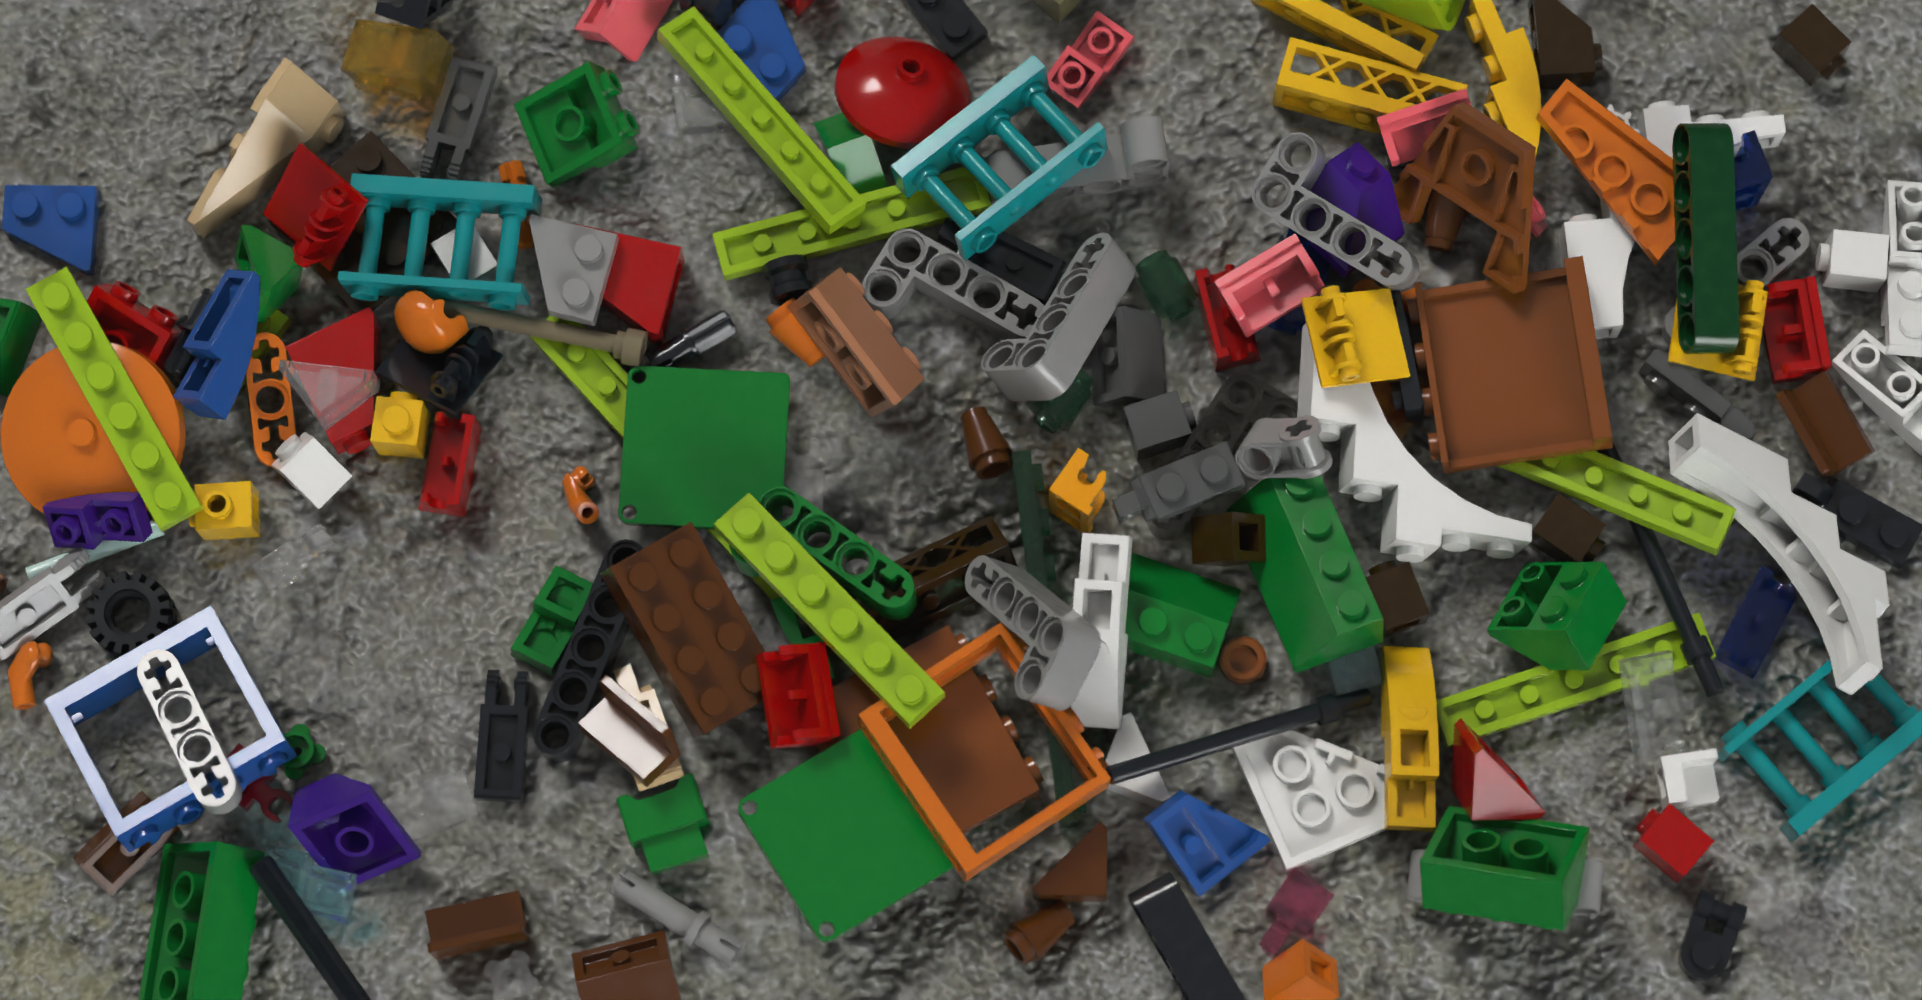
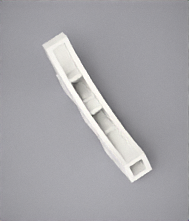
M1659 101L1650 104L1648 108H1643L1637 121V129L1640 130V134L1672 159L1673 135L1680 123L1728 124L1733 134L1734 156L1745 152L1778 147L1786 133L1784 114L1770 115L1768 111L1759 110L1745 113L1742 115V118L1724 119L1722 115L1711 114L1697 118L1696 122H1691L1689 105L1676 106L1673 101ZM1601 198L1602 219H1597V216L1594 214L1573 216L1569 219V222L1563 223L1558 235L1562 267H1565L1564 259L1583 256L1596 340L1617 338L1623 327V286L1629 255L1635 243L1632 236Z
M1304 324L1302 327L1297 417L1314 416L1317 418L1321 426L1319 437L1322 442H1332L1341 439L1338 492L1354 494V499L1362 502H1377L1383 499L1380 553L1396 555V559L1401 562L1417 563L1429 557L1442 544V548L1447 551L1463 552L1469 549L1486 551V555L1492 558L1507 559L1514 557L1532 542V524L1499 516L1464 500L1434 479L1406 450L1388 424L1373 392L1371 383L1321 388L1307 324Z
M1697 413L1668 441L1670 474L1702 492L1707 497L1736 508L1735 519L1762 544L1781 566L1806 603L1828 651L1836 688L1853 695L1865 683L1873 680L1879 671L1883 669L1877 618L1889 607L1885 571L1840 549L1837 516L1791 492L1787 458Z

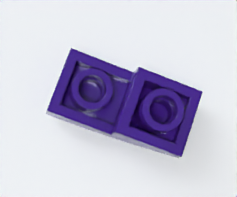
M139 492L81 495L47 502L43 506L54 546L57 548L78 549L83 547L84 549L94 550L103 540L144 542L153 533L144 501Z

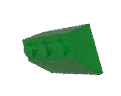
M1131 552L1125 633L1128 634L1127 650L1211 679L1241 589Z
M1448 806L1420 859L1422 908L1438 910L1447 914H1463L1488 918L1496 922L1507 921L1532 925L1541 929L1564 931L1578 903L1590 835L1589 827L1539 819L1472 821L1464 808Z

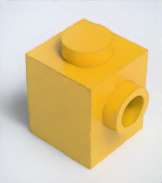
M394 391L391 392L390 397H376L370 442L379 455L425 459L431 414L424 401L418 400V396L408 392Z
M251 481L194 484L195 494L204 509L190 516L188 521L190 527H195V530L204 540L260 537L259 491Z

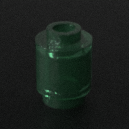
M1167 250L1155 252L1136 265L1135 269L1139 275L1136 281L1158 319L1168 317L1171 322L1187 316L1195 309L1193 302L1198 298V293L1178 259L1170 257Z
M1080 369L1073 383L1062 395L1052 400L1032 401L1029 408L1035 414L1032 418L1033 422L1052 434H1056L1058 430L1068 432L1092 395L1090 390L1094 383L1092 377Z

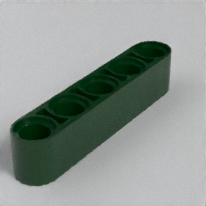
M1680 123L1674 131L1672 143L1679 344L1682 351L1686 354L1733 353L1739 341L1733 134L1729 125L1725 123Z

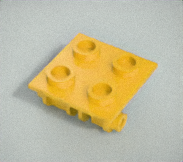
M1746 280L1745 286L1738 284L1739 341L1733 353H1684L1678 338L1676 300L1668 362L1754 382L1768 291L1763 290L1764 283L1757 280Z
M1334 285L1323 288L1321 290L1322 296L1301 299L1321 388L1410 377L1390 288L1341 293L1340 287Z

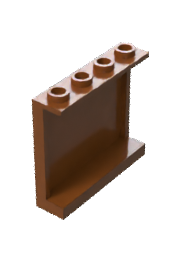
M1583 256L1564 259L1565 267L1528 273L1526 289L1515 294L1492 279L1422 290L1421 282L1414 283L1416 298L1407 299L1411 327L1421 326L1423 339L1422 343L1414 344L1418 372L1427 370L1430 387L1421 388L1425 416L1434 415L1437 431L1428 433L1432 461L1441 460L1444 474L1613 448L1612 431Z
M949 625L903 650L926 671L968 644V641L963 633L954 636ZM970 668L941 687L945 692V698L911 729L897 716L887 722L963 834L1030 797L1033 800L1039 798L1040 788L1037 784L1044 781L1033 758L1028 756L1023 759L1014 744L1021 740L1010 717L1005 715L1000 718L994 708L992 701L998 699L989 679L985 674L977 677L973 668ZM857 675L833 686L840 736L818 745L820 752L860 730L857 725L858 714L881 700Z

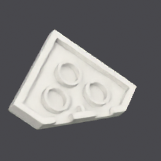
M1293 730L1231 748L1285 872L1385 830L1384 764L1380 763L1379 765L1354 755V752L1318 738L1316 740Z

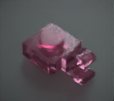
M1294 868L1266 908L1277 918L1267 930L1259 945L1273 955H1276L1293 929L1306 937L1334 897V894L1297 868Z

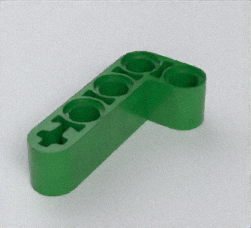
M776 486L770 488L758 499V502L770 514L779 506H788L793 509L792 515L787 520L778 522L843 589L889 620H902L913 613L917 605L915 585L912 576L901 566L787 487ZM817 532H825L831 536L829 543L821 548H813L807 544L810 536ZM729 544L737 569L749 577H759L760 575ZM854 559H863L869 563L867 570L858 575H851L844 569L847 563ZM879 576H881V580H882V584H883V585H881L880 583L877 582L878 579H879ZM883 586L893 592H896L901 587L904 596L900 598L893 595L887 600Z

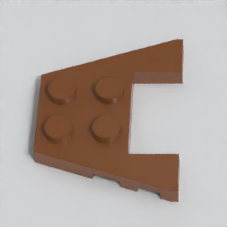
M1466 102L1453 105L1422 145L1424 149L1415 161L1407 164L1398 175L1400 180L1394 186L1401 219L1408 224L1421 221L1433 188L1497 231L1482 273L1513 294L1524 291L1528 280L1536 147Z

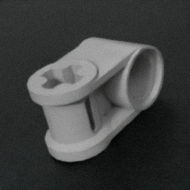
M1314 416L1258 419L1251 427L1235 455L1238 468L1245 475L1259 480L1294 477L1299 479L1314 478L1325 473L1332 466L1333 460L1330 452L1323 449L1319 437L1321 426L1318 419Z

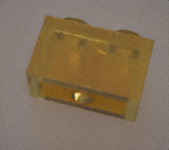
M356 19L341 70L355 81L354 86L357 89L369 94L380 95L382 90L393 91L400 97L414 101L420 100L421 96L440 98L455 48L433 29L423 28L420 30L412 26Z

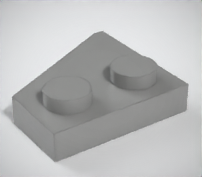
M531 214L529 222L550 316L595 326L619 242L618 235Z

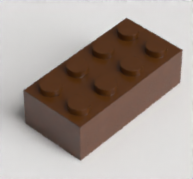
M692 522L600 573L693 738L708 733L763 701L756 655L765 652Z

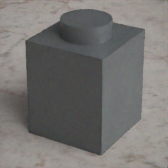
M1177 390L1123 407L1122 419L1137 461L1190 445L1191 429L1197 428V424L1189 401L1181 403Z

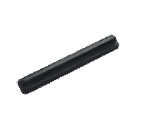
M265 856L253 864L249 869L250 874L337 999L371 1000L274 859L270 856Z

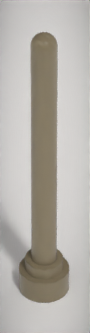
M443 299L445 302L444 314L448 318L463 315L467 323L613 353V358L621 359V364L639 367L642 366L648 343L647 331L628 328L626 332L619 330L616 335Z

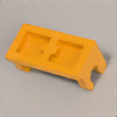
M1077 448L1049 489V512L1077 531L1090 533L1093 529V520L1104 505L1105 492L1102 489L1106 483V472L1102 470L1097 474L1094 483L1088 482V475L1083 472L1089 454Z

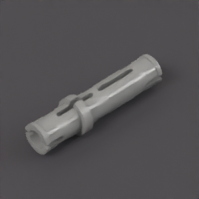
M624 867L618 873L621 879H614L609 889V894L620 898L684 938L683 944L692 949L697 946L723 962L728 968L734 965L736 962L734 957H739L745 947L746 942L744 940L738 939L711 922V916L706 912L702 911L698 914L630 872L628 868Z

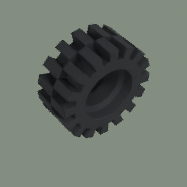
M126 571L117 572L118 578L113 579L110 575L104 578L103 581L106 585L101 589L95 586L91 592L95 595L93 601L87 600L86 609L90 614L85 616L86 624L91 628V631H89L91 636L101 647L117 658L170 629L172 623L177 624V615L173 612L176 606L168 595L169 593L151 576L146 577L142 572L134 571L133 575H129ZM138 599L145 602L149 614L146 624L140 630L132 633L118 630L114 622L116 609L126 600Z

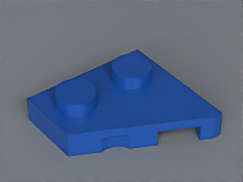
M745 0L717 31L721 38L778 102L806 72L805 64L776 0Z
M5 185L2 230L7 235L38 248L40 252L78 268L85 275L94 276L100 191L96 186Z
M1179 790L1143 819L1192 893L1199 897L1271 841L1266 834L1182 790Z

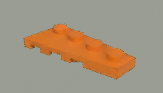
M1566 79L1538 112L1536 119L1656 266L1675 243L1673 159Z

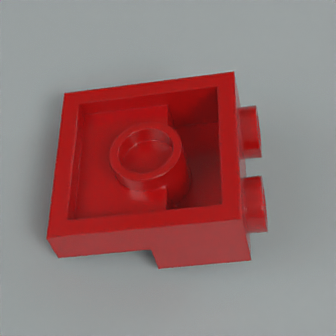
M115 281L114 285L111 283L95 285L87 302L110 343L120 344L143 354L164 371V363L182 332L175 325L178 317L164 307L153 305L150 309L138 301L140 292L124 282Z

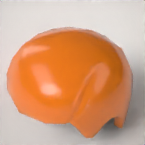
M409 290L395 304L394 316L400 333L415 350L424 354H442L453 347L469 331L466 318L463 315L448 318L444 314L445 302L443 299L433 300L421 291Z

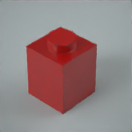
M1669 803L1661 813L1652 808L1634 830L1641 837L1633 847L1677 884L1707 851L1714 840Z

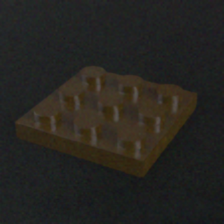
M371 130L330 166L349 184L352 173L416 177ZM390 207V211L384 215L377 274L404 275L412 214L407 210L408 208ZM365 209L333 269L329 271L319 262L310 265L313 271L354 314L368 307H371L372 311H374L390 297L379 295L376 301L358 300L350 296L351 293H347L338 281L339 271L358 272L366 216ZM436 210L435 214L430 216L424 266L436 256L431 243L456 228L457 219L449 211ZM268 220L274 230L293 248L296 242L271 220Z

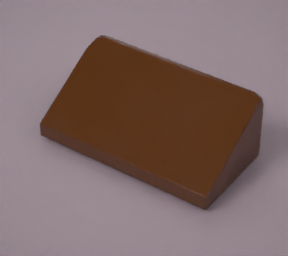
M140 791L121 811L125 817L152 802V800L143 791ZM107 823L75 854L74 860L112 897L180 828L175 826L163 833L155 844L151 845L148 842L129 853L115 837L109 823Z

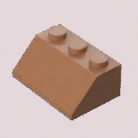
M839 267L788 305L787 308L870 418L898 404L925 378L919 372L921 365L917 357L908 348H901L892 336L893 328L886 316L879 310L873 311L864 299L865 290L859 280L853 274L845 273Z

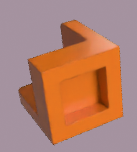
M1305 939L1298 941L1262 968L1264 1000H1336L1340 997L1337 960Z

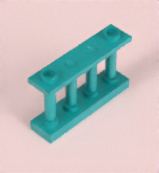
M1034 54L891 165L896 187L907 198L918 190H925L960 227L961 230L955 234L959 254L965 261L975 253H983L995 243L1000 233L1083 168L1089 169L1096 165L1108 149L1105 128L1099 122L1085 133H1082L1045 94L1046 90L1050 88L1046 67ZM1024 107H1033L1068 144L1067 147L1049 161L1010 122V119ZM989 135H997L1032 171L1030 176L1013 189L974 150L975 146ZM954 162H961L997 200V202L977 217L938 178L939 174Z
M352 173L350 185L369 200L365 207L366 216L358 272L339 271L338 281L347 293H351L350 296L352 298L363 301H376L379 295L402 297L409 290H416L425 293L431 299L441 298L454 301L488 303L489 307L498 310H514L516 305L530 306L531 296L522 283H514L521 221H525L526 217L531 216V214L541 216L542 198L534 185ZM390 207L408 208L407 210L412 213L404 275L377 274L384 215L390 211ZM436 210L453 211V214L457 216L449 278L422 277L430 216L434 215ZM481 213L499 214L498 216L503 219L495 281L468 280L475 220L481 217Z
M1831 660L1822 665L1749 727L1743 721H1740L1720 738L1726 746L1718 753V759L1723 763L1733 753L1738 751L1787 808L1784 813L1788 816L1789 820L1779 829L1791 843L1922 735V710L1919 711L1914 705L1909 707L1880 673L1864 685L1895 719L1891 723L1897 730L1884 741L1878 734L1873 737L1823 680L1833 672ZM1807 692L1815 698L1857 746L1858 750L1855 753L1861 760L1851 769L1847 770L1842 764L1837 766L1788 710L1790 706ZM1772 721L1823 778L1820 783L1825 790L1813 800L1807 794L1801 796L1753 741L1752 738Z

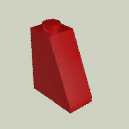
M606 231L617 234L619 242L601 306L631 328L647 331L648 341L654 345L661 346L664 343L685 262L682 248L680 246Z
M371 307L365 308L285 346L322 426L338 455L343 452L354 454L372 444L370 438L376 397L381 396V377L375 374L381 365V326Z

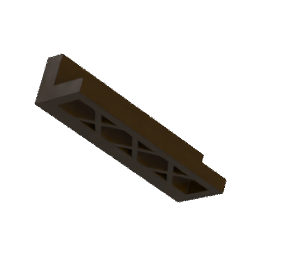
M989 516L894 561L912 576L915 585L917 605L913 613L907 618L889 620L862 601L858 604L893 640H896L976 602L965 588L967 569L976 557L984 555L1017 566L1009 543L992 516ZM988 535L993 539L978 547H970L973 542ZM940 558L946 559L944 563L936 567H928L933 561ZM879 576V579H878L877 582L880 583L881 585H883V584H882V580H881V576ZM883 586L887 600L893 595L900 598L904 596L901 587L896 592H893ZM846 591L853 599H857L855 596Z

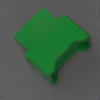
M693 773L681 777L674 789L641 800H637L627 794L616 798L630 845L633 849L643 847L652 876L709 857L700 827L708 825L710 822Z

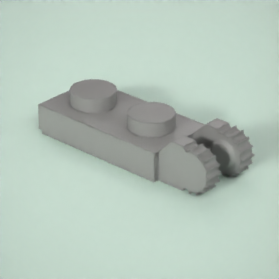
M83 547L74 549V551L59 559L53 568L49 566L0 601L1 661L7 659L17 652L22 645L31 642L80 607L79 603L92 595L91 592L95 586L101 588L105 584L103 579L106 576L100 569L91 571L76 581L70 590L62 582L81 569L90 559V555Z

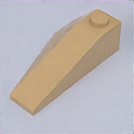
M287 58L282 60L253 102L251 109L256 111L257 115L249 129L243 134L236 132L229 145L232 147L229 154L230 163L227 168L221 167L213 173L187 219L191 228L201 238H205L276 185L282 178L298 144L302 143L316 155L326 142H333L343 128L345 114L339 102Z

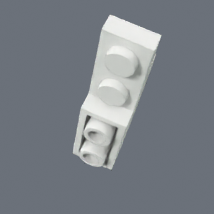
M1888 180L1885 191L1882 234L1890 235L1887 278L1880 288L1881 326H1885L1886 354L1922 357V182Z
M1863 329L1832 360V366L1879 418L1922 456V375L1897 355H1887L1886 347Z
M1082 533L1079 579L1075 578L1073 610L1092 624L1100 633L1101 638L1098 656L1076 700L1071 705V709L1078 716L1083 727L1121 730L1128 634L1125 633L1133 539L1127 535Z

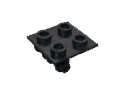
M479 325L478 327L470 328L466 335L442 354H424L415 350L403 338L376 370L375 374L456 416L500 362L503 354L492 349V331L488 327Z

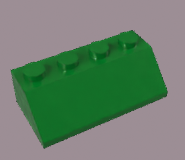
M1321 475L1309 479H1299L1297 477L1262 479L1226 510V512L1265 515L1266 562L1248 565L1295 674L1384 642L1383 616Z
M218 841L164 844L138 1000L242 999L244 983L249 973L248 955L251 936L256 928L255 911L260 888L250 874L249 869L264 857L265 852Z

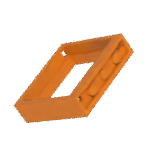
M1000 622L925 672L940 687H943L996 652L1015 679L1016 672L1029 647L1025 641L1013 631L1010 632ZM879 700L858 714L857 725L962 880L966 882L1108 788L1111 778L1106 772L1108 764L1103 759L1105 755L1098 747L1090 749L1081 736V733L1085 731L1084 727L1070 707L1059 711L1031 702L1085 782L978 853L973 850L887 722L896 717L890 708L882 700Z

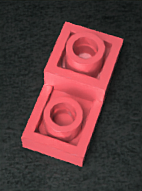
M1097 10L1071 47L1067 45L1048 72L1047 77L1050 89L1080 109L1107 78L1136 38Z

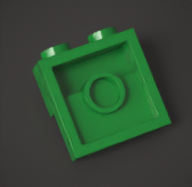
M587 62L514 104L547 185L556 187L592 166L601 169L638 148L634 138L639 133L638 123L629 110H622L617 98L623 92L622 85L611 69L606 70L602 66Z

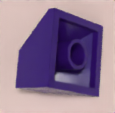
M1359 142L1353 144L1325 164L1323 171L1310 190L1312 193L1389 239L1397 242L1402 238L1405 232L1391 175ZM1316 208L1308 214L1306 218L1308 231H1317L1324 226L1326 212L1323 208ZM1354 232L1346 239L1345 250L1348 255H1356L1364 249L1366 244L1364 233ZM1304 238L1343 278L1356 270L1353 266Z
M334 773L295 790L288 828L339 892L421 858L422 851L371 785Z

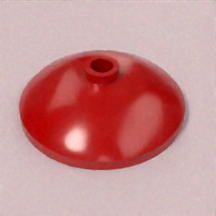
M879 37L855 46L842 59L835 77L836 100L847 120L871 139L897 148L913 149L971 103L968 82L954 61L937 48L922 41L906 37Z

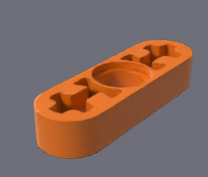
M262 332L256 334L252 352L258 350L259 342H267L269 349H276L278 357H273L270 360V372L274 374L280 371L282 381L269 378L254 383L252 374L262 376L263 372L260 359H252V356L245 374L254 454L261 464L274 468L271 464L276 459L272 458L271 452H263L262 444L267 443L270 439L269 426L260 430L258 420L274 422L285 417L287 427L277 426L278 438L283 442L296 434L285 345L278 336ZM273 387L281 392L284 402L278 412L268 414L259 409L256 403V396L261 389Z

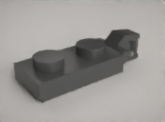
M1224 441L1139 476L1138 479L1130 482L1131 492L1112 500V508L1119 523L1141 514L1146 523L1156 520L1158 523L1242 489L1245 486V482L1227 441Z

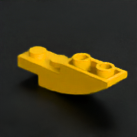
M1471 0L1468 16L1464 18L1465 27L1473 43L1479 41L1485 57H1482V65L1487 79L1490 83H1497L1489 87L1485 104L1482 105L1483 114L1535 146L1536 158L1541 124L1537 121L1536 117L1541 110V93L1533 52L1524 27L1506 33L1492 0Z
M1382 646L1381 740H1384L1385 830L1432 832L1436 828V779L1439 777V740L1435 681L1430 648Z

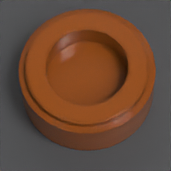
M1239 636L1229 640L1223 646L1219 657V668L1222 675L1229 682L1240 686L1250 685L1259 680L1265 671L1267 656L1263 646L1257 640L1247 636Z

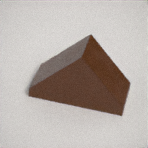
M1101 821L1032 887V895L1038 902H1055L1058 899L1063 902H1106L1107 827Z

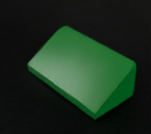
M0 298V396L8 397L21 375L42 319L38 311L27 304Z

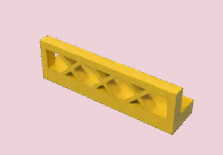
M1252 0L1253 3L1352 54L1404 67L1415 72H1420L1439 37L1438 34L1419 24L1355 0H1339L1342 11L1320 0ZM1347 3L1355 6L1356 8L1349 9ZM1370 14L1378 18L1382 32L1353 17ZM1388 24L1394 26L1395 29L1389 30ZM1409 34L1423 41L1424 44L1420 51H1417L1394 38Z
M1290 37L1277 79L1272 105L1382 135L1377 117L1425 102L1424 97L1434 92L1450 94L1465 88L1467 90L1468 85ZM1295 54L1315 59L1321 69L1311 75L1290 71ZM1346 68L1358 70L1365 82L1355 87L1342 85L1335 73ZM1390 80L1399 81L1405 85L1410 94L1400 99L1390 98L1385 95L1380 85Z

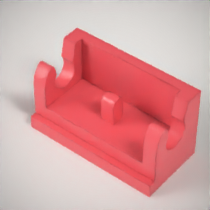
M1466 88L1376 118L1392 167L1418 157L1424 149L1422 146L1453 105L1466 102L1471 106Z
M1296 234L1289 236L1214 281L1222 300L1246 338L1302 305V298L1318 296L1321 294V290L1325 288L1319 276V271Z

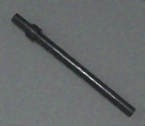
M1614 442L1613 448L1597 450L1600 454L1622 462ZM1628 520L1683 642L1680 645V649L1687 665H1693L1707 697L1723 692L1725 690L1711 660L1714 652L1706 635H1700L1654 531Z
M1366 687L1339 696L1329 693L1313 698L1311 704L1107 766L1106 772L1111 778L1109 783L1111 785L1312 723L1317 722L1318 725L1322 726L1338 721L1342 714L1371 706V693Z

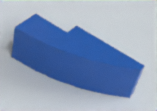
M226 270L183 345V348L192 354L195 359L173 397L199 417L226 420L240 391L252 354L260 306V276L254 271Z

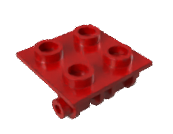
M300 143L263 214L296 242L292 251L294 254L293 260L297 265L307 268L311 264L319 262L331 271L369 200L305 145Z

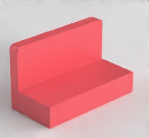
M591 0L574 30L586 40L606 42L627 60L637 61L673 0Z

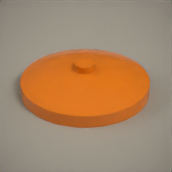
M111 343L178 464L181 465L185 449L186 425L182 405L173 397L176 392L174 386L165 373L152 360L129 347ZM58 347L35 360L13 386L1 421L3 459L18 491L33 507L43 514V506L47 502L97 493L138 492Z

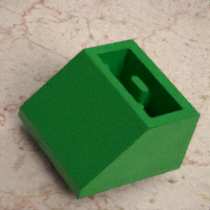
M1526 562L1488 626L1487 631L1494 639L1549 670H1590L1624 609L1627 600L1604 562Z

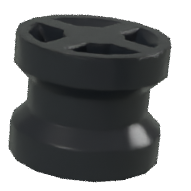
M795 254L779 257L767 262L762 267L765 279L771 282L772 289L769 292L771 304L775 306H781L793 297L798 299L814 286L813 282L808 280L806 276L809 265L807 257L804 255Z

